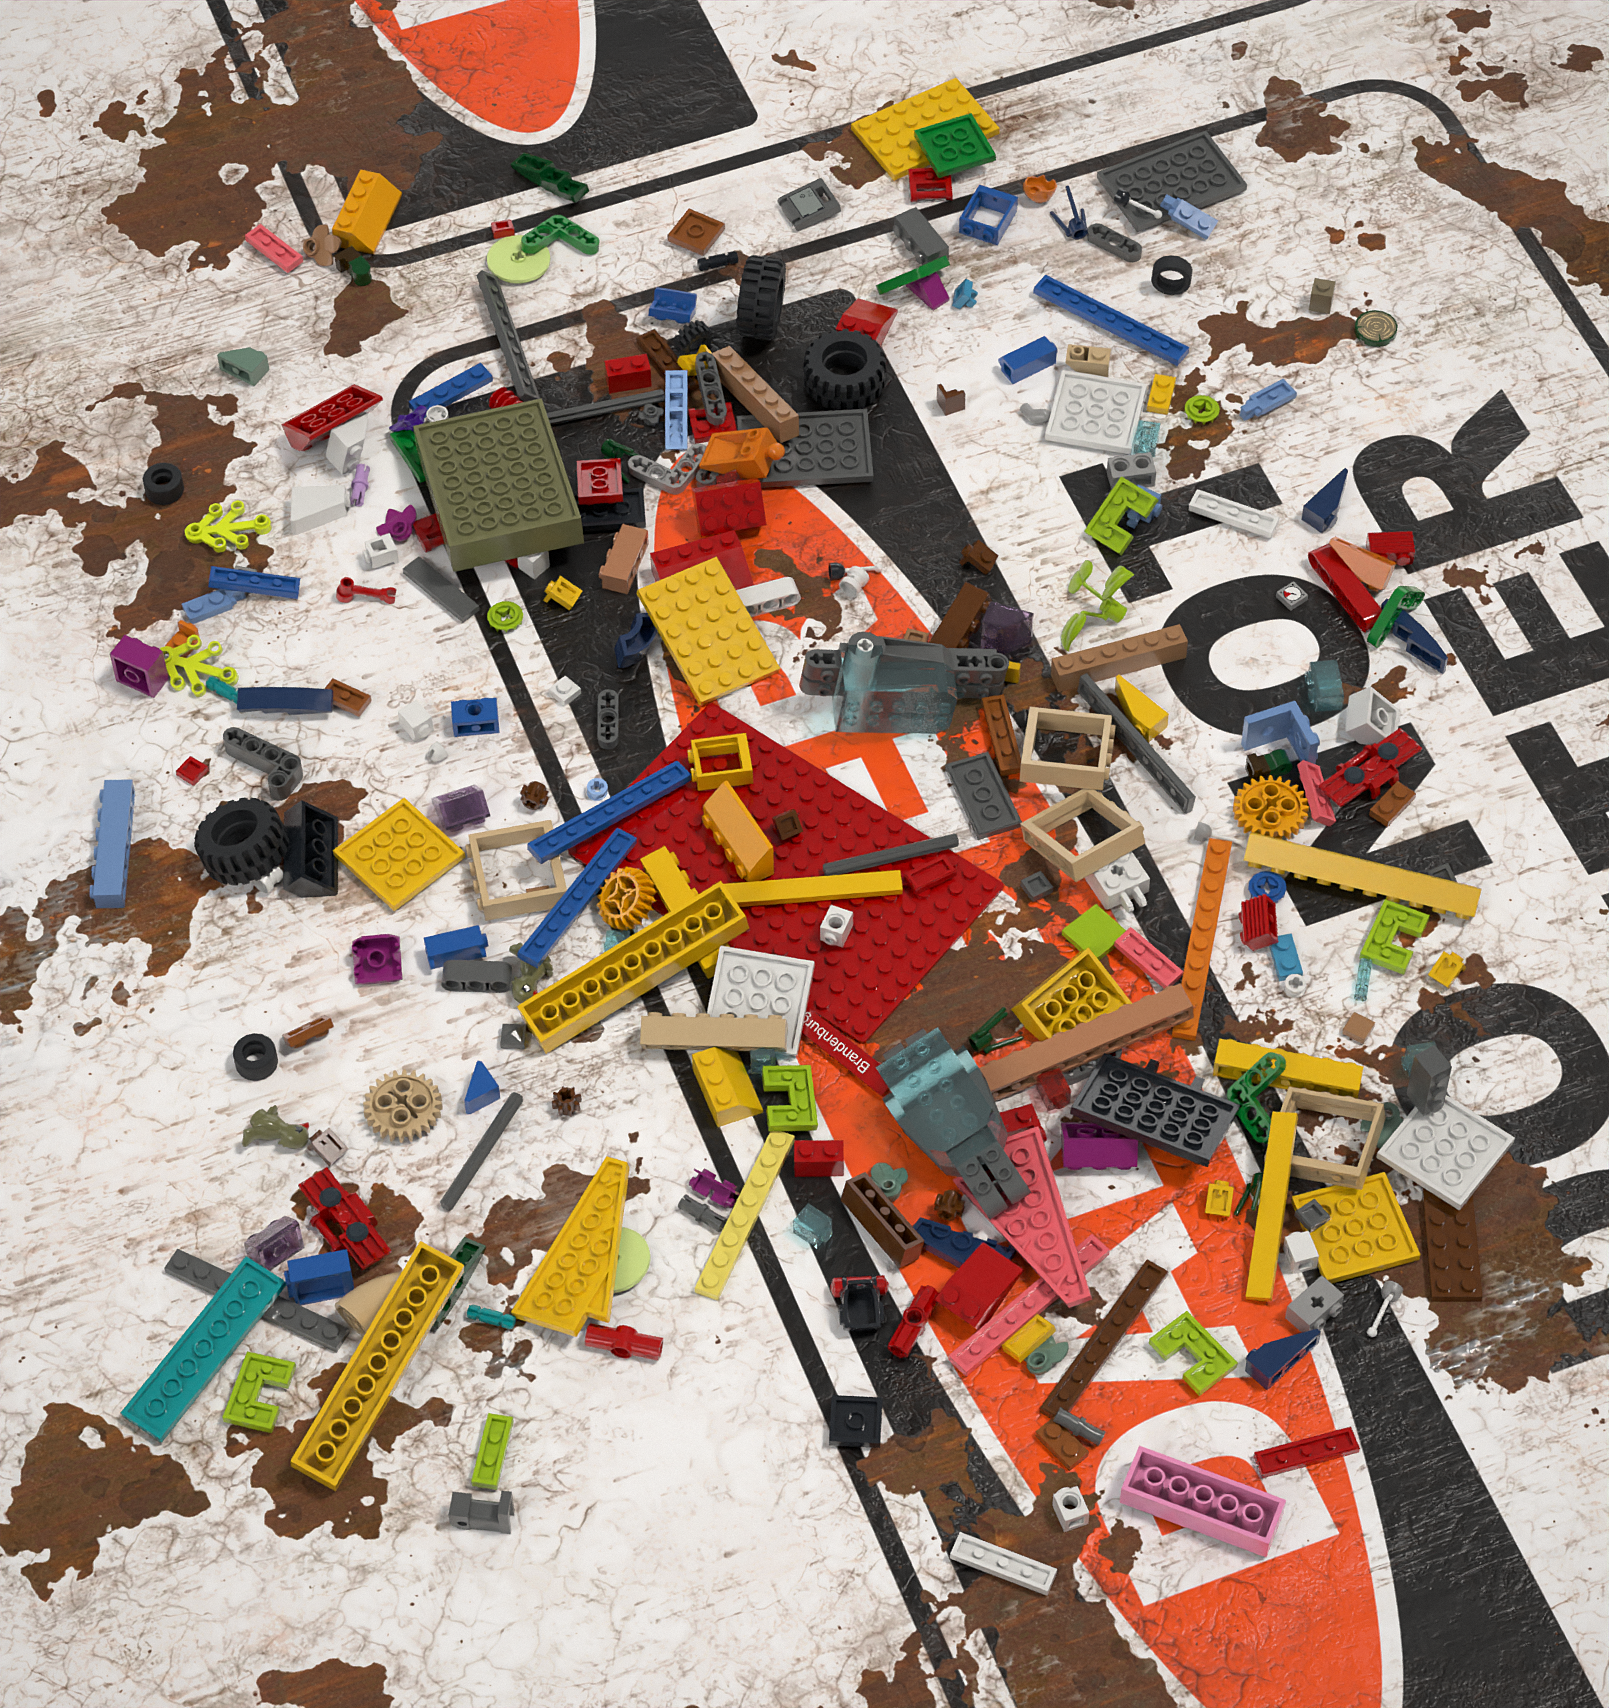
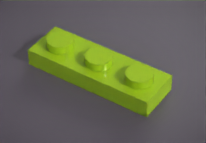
M488 1413L471 1480L472 1486L493 1490L498 1489L513 1427V1417Z

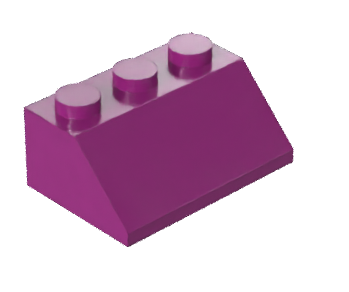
M1091 1122L1061 1123L1063 1167H1068L1070 1170H1080L1082 1167H1092L1095 1170L1117 1167L1120 1170H1129L1131 1167H1137L1138 1140L1126 1137L1110 1129H1105Z

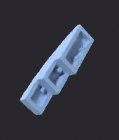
M687 370L666 371L665 449L687 450Z

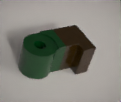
M353 246L334 255L336 268L340 273L347 271L358 286H366L371 283L370 264Z
M1277 749L1260 756L1253 753L1246 757L1245 770L1250 780L1253 778L1257 782H1259L1260 776L1268 780L1269 776L1272 775L1273 779L1289 773L1293 768L1284 749Z

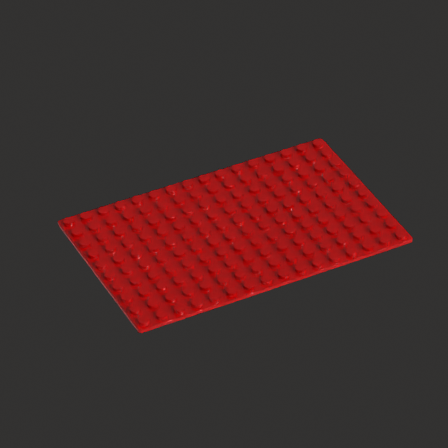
M709 703L628 786L636 784L675 761H678L691 774V768H694V764H689L687 750L691 749V740L746 733L753 770V784L731 787L773 846L774 874L760 881L825 876L823 872V864L932 839L714 703ZM738 752L699 757L702 774L741 769ZM692 778L688 783L568 849V854L587 866L616 828H619L636 837L637 843L618 868H637L645 873L640 859L665 846L669 853L674 852L680 863L677 865L678 869L686 872L690 883H688L690 889L695 888L698 894L720 881L723 884L747 882L745 878H740L736 865L733 861L730 862L727 859L724 847L716 843L711 828L707 829L702 820L704 815L703 805L718 788L698 791L697 782H692ZM794 809L803 832L780 840L772 817ZM950 849L839 874L900 870L903 894L740 907L746 916L749 929L727 943L732 948L814 961L815 966L807 1006L838 1030L860 1044H865L1000 894L1004 884ZM945 854L956 869L957 876L916 895L904 879V874ZM658 893L653 896L656 902L652 903L651 907L664 916L669 912ZM831 905L853 912V926L843 947L829 945L820 940V926Z

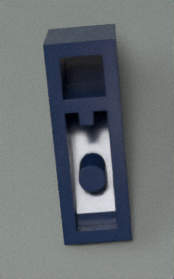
M1344 468L1303 505L1301 520L1320 533H1323L1328 528H1332L1338 520L1337 515L1347 482L1348 469Z
M1313 1329L1264 1343L1259 1349H1252L1245 1359V1372L1263 1388L1269 1390L1319 1344L1321 1331Z

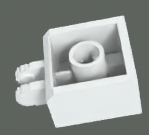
M1132 851L1085 877V880L1107 910L1121 904L1125 911L1128 913L1133 912L1134 907L1130 901L1133 898L1140 907H1144L1147 904L1143 894L1149 892L1150 878Z

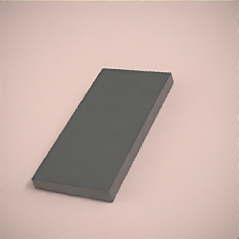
M989 752L945 764L946 773L978 840L1021 827L1020 823L1022 821Z

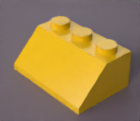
M712 1047L692 1054L694 1074L717 1127L763 1113V1108L738 1052Z

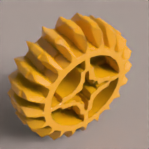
M625 867V869L618 868L617 873L611 872V878L605 879L606 884L604 887H600L602 892L597 896L600 902L596 906L600 909L598 914L603 917L602 920L612 928L627 931L628 928L635 929L636 925H642L643 918L649 919L647 913L653 911L651 904L656 902L653 896L657 893L653 888L655 884L650 880L651 877L643 871L631 867Z

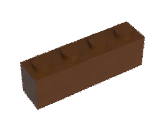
M965 582L929 643L941 644L946 648H968L970 637L979 630L981 619L992 608L990 594Z
M864 1172L847 1180L840 1200L900 1269L918 1260L924 1239L869 1175Z

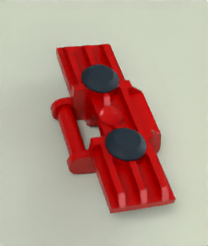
M1399 728L1379 743H1374L1372 746L1367 744L1363 747V751L1346 763L1337 765V772L1322 782L1319 788L1340 807L1367 789L1371 791V798L1376 799L1380 796V787L1385 782L1390 780L1391 786L1397 781L1399 782V772L1396 768L1420 752L1422 747ZM1367 758H1369V760L1366 761L1364 764H1362L1360 767H1356L1357 765H1359L1360 763H1362L1364 760H1366Z
M327 1167L298 1184L299 1189L318 1212V1214L310 1219V1224L319 1230L332 1247L331 1252L347 1249V1252L362 1271L392 1252L374 1228L378 1224L375 1216L356 1192L349 1194L347 1190H344ZM327 1221L338 1222L344 1233L339 1236V1240L326 1225Z

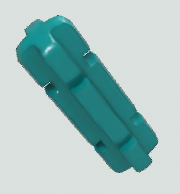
M210 676L205 683L206 687L212 691L216 690L217 694L231 701L233 700L237 704V688L223 681L219 682L218 678Z
M469 1305L467 1310V1317L470 1319H479L481 1322L495 1326L502 1325L506 1329H513L516 1322V1317L513 1315H503L502 1312L488 1308L481 1309L477 1305Z

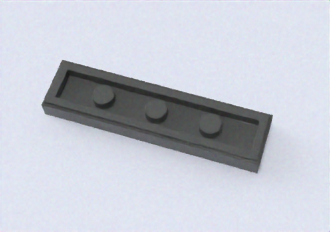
M417 557L403 568L404 575L462 623L479 611L478 604L421 557Z

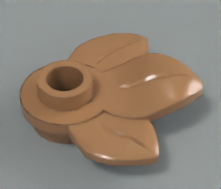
M322 224L314 229L312 237L304 241L303 250L308 257L314 258L318 265L331 266L334 263L332 254L339 250L342 242L339 237L329 235L328 225Z

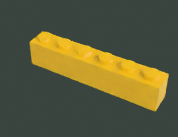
M665 846L640 859L645 873L651 877L650 880L655 884L654 888L668 912L673 911L699 895L695 888L690 889L688 885L690 880L686 872L678 869L677 865L680 863L674 852L669 853ZM728 943L722 945V946L730 947V946L728 945ZM720 947L698 960L708 979L715 975Z
M1219 1039L1213 1076L1238 1080L1265 1054L1273 1052L1285 1058L1286 1068L1269 1085L1270 1087L1286 1090L1289 1087L1306 1088L1310 1091L1329 1092L1333 1095L1351 1096L1358 1099L1364 1066L1353 1062L1345 1063L1334 1061L1330 1058L1313 1057L1305 1053L1287 1052L1279 1048L1261 1047L1258 1044L1240 1043L1232 1039ZM1272 1059L1271 1062L1273 1065L1271 1066V1068L1276 1067L1274 1063L1277 1060ZM1256 1073L1252 1077V1083L1259 1084L1261 1076L1259 1073Z

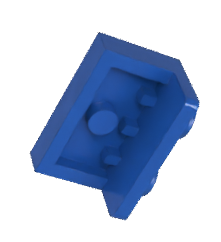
M656 287L654 301L649 307L648 316L655 317L657 320H675L680 324L689 323L696 314L697 294Z

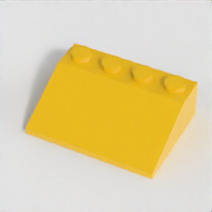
M1088 947L1073 956L1011 1008V1010L1024 1027L1042 1042L1058 1032L1071 1030L1080 1023L1090 1022L1101 1014H1109L1125 1004H1132V1002Z

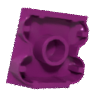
M391 934L361 936L352 941L355 984L366 985L403 980L400 936Z

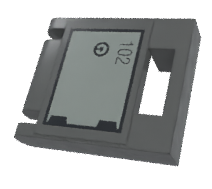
M822 178L789 192L777 200L796 231L806 229L841 212L839 202ZM823 193L829 200L826 203H824L823 200L820 198L823 196Z

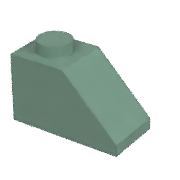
M251 347L220 352L217 355L220 370L252 386H255L270 370L267 355Z

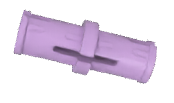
M358 464L356 466L355 478L351 482L352 494L350 501L353 505L356 499L355 506L358 507L364 504L365 492L369 488L368 475L370 467L367 465L364 471L365 464Z

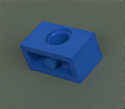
M497 698L451 701L454 737L500 733Z

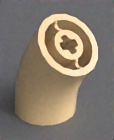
M402 1271L386 1274L365 1282L335 1303V1308L340 1316L361 1336L364 1337Z

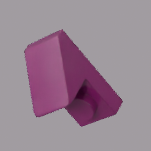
M936 272L906 284V287L933 311L950 301L949 295Z

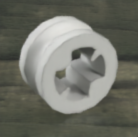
M1298 974L1289 975L1285 980L1284 992L1291 998L1302 997L1306 990L1305 978ZM1294 983L1298 984L1297 989L1292 988Z

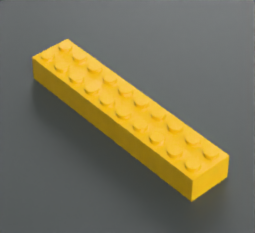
M720 881L519 1004L517 1008L522 1019L547 1054L748 930L749 925L746 916Z
M422 1241L418 1243L290 1461L291 1467L328 1488L337 1491L464 1273V1265Z

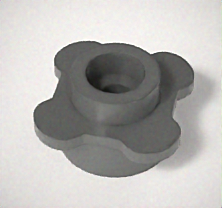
M646 404L643 412L639 413V419L643 420L647 425H656L660 421V416L664 414V410L652 404Z

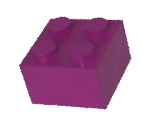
M124 635L110 652L115 679L121 684L155 698L169 680L163 651L156 646H149L138 638Z

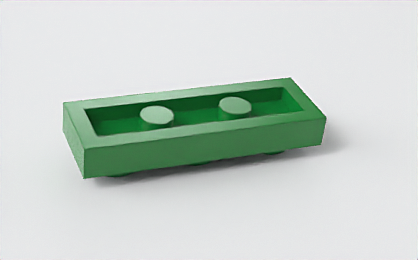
M401 430L390 433L391 442L419 483L426 481L417 453L414 432L411 430Z

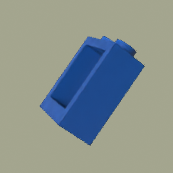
M979 184L959 218V233L998 245L1017 213L1018 197ZM980 206L1004 214L997 228L972 220Z
M347 1249L287 1261L288 1270L284 1271L289 1298L294 1297L295 1303L300 1306L342 1298L354 1289Z

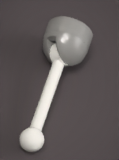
M1198 822L1194 840L1207 841L1211 837L1232 841V843L1242 845L1243 848H1246L1248 839L1239 840L1213 833L1211 827L1202 822Z
M1384 1282L1381 1290L1384 1302L1373 1326L1367 1330L1369 1337L1377 1335L1376 1329L1389 1302L1397 1301L1403 1292V1288L1396 1282Z

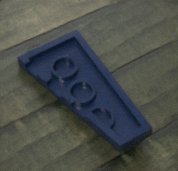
M921 1217L913 1226L924 1239L923 1249L958 1268L983 1242L1010 1261L1017 1254V1251L1011 1245L1005 1247L997 1244L998 1241L987 1238V1241L973 1237V1233L967 1231L956 1232L951 1230L950 1226Z

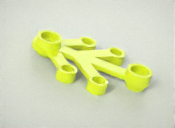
M237 500L232 502L231 510L216 525L212 526L209 525L216 518H220L223 515L222 506L218 503L210 505L209 513L199 523H192L186 527L185 536L191 543L198 544L204 542L213 547L214 551L220 553L224 552L227 548L225 539L235 544L241 550L249 546L246 535H236L233 532L254 529L257 534L265 535L271 531L272 525L270 518L263 514L256 516L254 520L231 523L245 512L244 503ZM218 534L221 537L213 538L210 535Z
M197 635L189 636L186 643L176 648L169 646L160 648L163 651V655L169 654V657L165 659V664L171 677L170 683L177 691L184 689L186 682L178 674L175 665L185 669L192 684L191 690L197 697L205 695L206 687L200 682L196 671L220 678L221 681L231 686L236 685L239 680V675L233 667L221 669L201 663L212 656H219L222 653L223 648L218 641L210 642L207 649L188 658L180 656L190 650H198L202 646V641ZM193 640H198L196 645H191ZM219 646L217 651H212V648ZM231 672L230 677H224L226 673ZM177 680L182 681L180 685L175 686ZM198 686H202L201 691H195Z

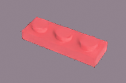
M259 224L245 234V240L287 273L303 263V256L263 225Z
M1303 760L1297 766L1304 786L1305 797L1308 799L1311 817L1317 823L1330 827L1336 822L1329 796L1319 788V785L1324 782L1320 766Z
M1132 927L1114 942V946L1163 988L1172 986L1183 976V971Z

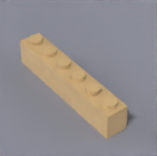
M649 1012L648 1016H641L640 1045L643 1049L706 1050L718 1047L731 1051L787 1052L788 1023L780 1015H768V1018H758V1015L746 1014L744 1018H734L732 1014H720V1017H710V1014L698 1013L696 1017H686L684 1013H672V1016H662V1013Z

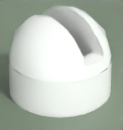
M438 741L432 744L428 751V755L433 761H441L448 756L447 751Z

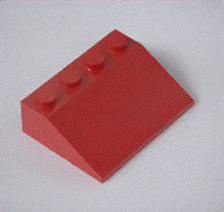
M353 384L281 425L290 446L298 451H306L312 447V444L328 439L331 430L364 412L369 413L373 411L383 401V398L379 394Z
M735 530L650 553L651 571L656 582L717 557L735 590L754 586L742 545Z

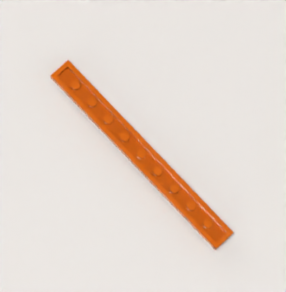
M1209 838L1181 983L1193 1005L1194 1018L1173 1026L1172 1037L1196 1040L1232 841Z

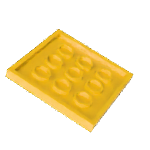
M402 798L333 850L335 857L393 911H396L466 858L465 852L405 798Z
M1385 1172L1367 1176L1362 1190L1334 1185L1292 1196L1291 1203L1295 1211L1315 1199L1330 1215V1220L1311 1232L1310 1235L1319 1255L1317 1266L1321 1275L1331 1284L1420 1260V1252ZM1301 1224V1227H1302V1229H1303V1232L1308 1231V1230Z

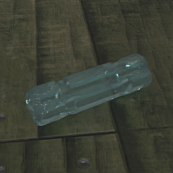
M1360 959L1354 993L1356 1001L1364 1002L1367 1000L1372 968L1371 959Z

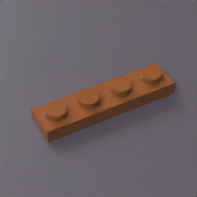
M1003 694L984 697L981 703L1000 775L1020 773L1021 755L1005 696Z

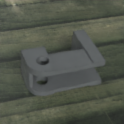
M501 1491L500 1502L476 1500L472 1498L471 1493L452 1492L448 1514L449 1522L458 1529H475L511 1534L512 1529L509 1515L514 1516L515 1513L512 1492Z

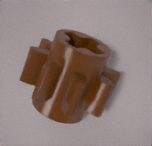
M532 781L528 786L523 785L520 795H522L520 800L526 808L537 810L540 809L541 805L546 806L549 800L547 796L549 791H547L544 784Z
M562 1086L558 1093L553 1092L552 1108L558 1109L559 1116L572 1117L575 1111L581 1110L579 1104L582 1102L581 1094L575 1095V1087L568 1088Z
M946 1190L944 1195L937 1194L934 1210L938 1211L937 1215L940 1218L953 1221L956 1215L962 1217L965 1201L961 1200L962 1195L957 1191Z

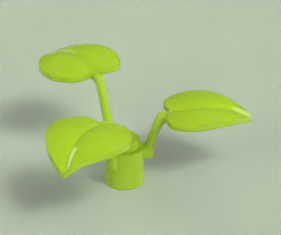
M1085 560L1081 564L1079 570L1070 580L1068 591L1074 594L1083 585L1102 600L1099 608L1102 614L1081 611L1080 614L1075 613L1071 616L1061 634V643L1066 651L1069 652L1071 643L1083 628L1086 616L1102 618L1105 621L1110 618L1117 623L1124 618L1127 607L1116 601L1112 595L1127 580L1134 576L1132 572L1123 566H1118L1108 577L1105 583L1106 589H1104L1101 595L1086 583L1093 570L1092 562Z

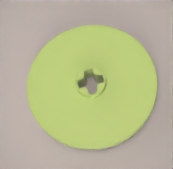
M523 235L505 237L497 241L489 249L487 265L494 276L505 282H530L541 277L549 268L550 253L548 248L544 247L535 254H527L521 250V238Z
M622 1227L614 1293L625 1291L639 1283L647 1273L651 1261L650 1250L645 1239L636 1231Z

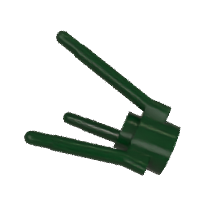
M607 439L601 447V453L605 455L603 459L621 458L624 453L631 457L639 455L634 453L633 449L621 445L612 439ZM621 471L622 479L624 480L625 483L628 484V483H629L628 478H627V477L625 476V474Z
M1002 1007L983 1026L968 1037L971 1047L977 1053L983 1050L985 1054H988L992 1050L1024 1039L1023 1036H1018L991 1045L990 1042L993 1041V1037L989 1031L1008 1015L1005 1012V1007Z
M1264 1173L1253 1174L1251 1183H1247L1246 1190L1234 1212L1235 1216L1239 1215L1250 1193L1253 1196L1251 1210H1256L1258 1200L1260 1199Z

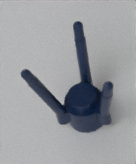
M1067 185L1065 188L1074 218L1069 221L1067 227L1054 211H1050V214L1065 231L1067 237L1072 236L1073 239L1079 240L1088 233L1085 211L1083 208L1080 209V219L1070 187Z

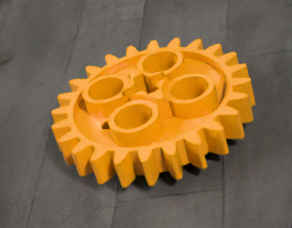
M1272 775L1269 776L1268 780L1260 776L1259 782L1252 778L1250 785L1244 783L1243 790L1238 789L1237 796L1234 797V820H1238V827L1244 826V834L1251 831L1282 839L1285 836L1290 840L1291 833L1298 835L1299 829H1304V824L1308 819L1309 806H1307L1308 799L1303 798L1304 791L1297 792V784L1291 787L1290 780L1283 783L1280 776L1276 781L1273 780Z

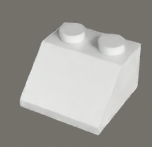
M367 412L331 430L326 457L341 474L356 469V466L360 463L368 421Z
M1370 686L1349 696L1345 732L1360 744H1377L1398 729L1400 710Z

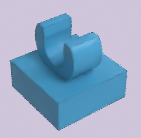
M965 279L954 290L952 306L960 309L964 304L968 307H973L977 303L974 298L978 295V292L972 289V281Z

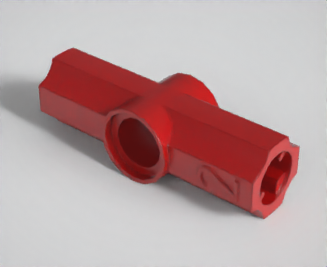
M921 1285L911 1305L905 1309L903 1319L888 1344V1350L893 1355L907 1358L918 1337L924 1333L926 1323L938 1303L935 1299L939 1292L934 1287ZM910 1320H918L919 1322H918V1323H911V1322H909V1321H910Z
M590 1323L585 1336V1346L609 1350L613 1355L625 1359L633 1355L659 1360L664 1342L661 1337L638 1333L636 1329L627 1325H619L617 1328Z

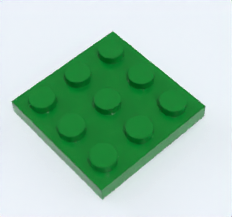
M972 113L914 130V137L938 178L996 161V154Z

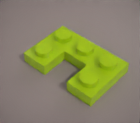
M1121 476L1084 532L1119 555H1122L1134 538L1130 533L1117 526L1127 509L1130 508L1147 519L1159 500Z
M1385 899L1360 952L1359 959L1404 975L1413 956V951L1392 944L1398 931L1421 938L1430 915Z
M811 1065L763 1066L762 1079L764 1091H788L790 1105L767 1106L768 1130H817L818 1120Z
M1185 1311L1149 1338V1345L1165 1361L1183 1347L1199 1361L1183 1373L1182 1377L1199 1396L1236 1369L1238 1362L1188 1311Z
M247 1351L222 1417L223 1421L272 1433L280 1413L279 1406L258 1402L264 1384L289 1389L296 1369L295 1362Z

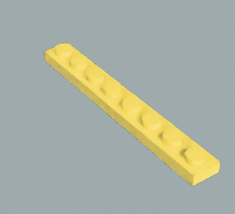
M770 1131L695 1286V1293L717 1301L719 1300L795 1141L794 1135L782 1131Z

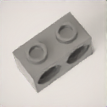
M1151 452L1108 458L1107 476L1111 490L1121 476L1133 484H1139L1145 488L1155 486L1156 469Z

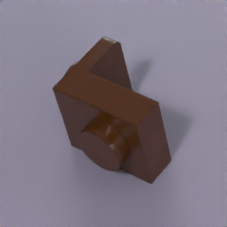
M978 539L972 545L968 543L961 551L963 556L959 563L964 565L969 561L986 575L992 569L999 555Z

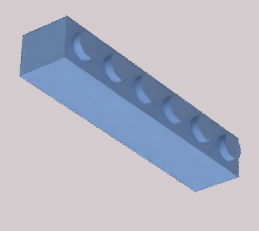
M132 779L104 780V789H100L99 793L102 808H98L97 813L100 827H96L98 846H94L96 866H92L94 885H90V898L94 899L96 908H125L135 789Z

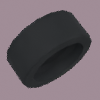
M1174 255L1163 256L1153 264L1152 285L1163 294H1182L1191 285L1193 269L1191 264L1184 258ZM1175 271L1180 273L1183 278L1176 280L1167 279L1160 273Z

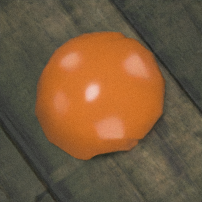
M1045 175L1027 177L1023 184L1024 194L1036 203L1049 201L1057 188L1056 181L1054 179L1050 182L1047 181Z

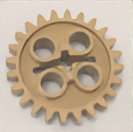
M403 1069L402 1075H398L396 1070H394L393 1077H389L385 1073L384 1081L376 1079L377 1087L369 1086L370 1093H365L366 1101L363 1102L364 1117L367 1119L368 1127L372 1126L373 1133L380 1131L382 1139L389 1135L390 1142L395 1137H399L400 1143L403 1142L404 1137H408L410 1142H412L413 1135L416 1134L421 1139V1131L424 1130L430 1133L429 1125L437 1126L436 1118H441L440 1110H443L442 1097L438 1086H433L431 1078L426 1080L424 1073L417 1077L416 1070H413L410 1075H407L406 1069Z

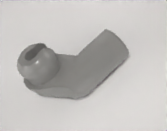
M1024 403L1020 407V411L1031 423L1049 422L1051 414L1049 410L1033 409L1028 403Z

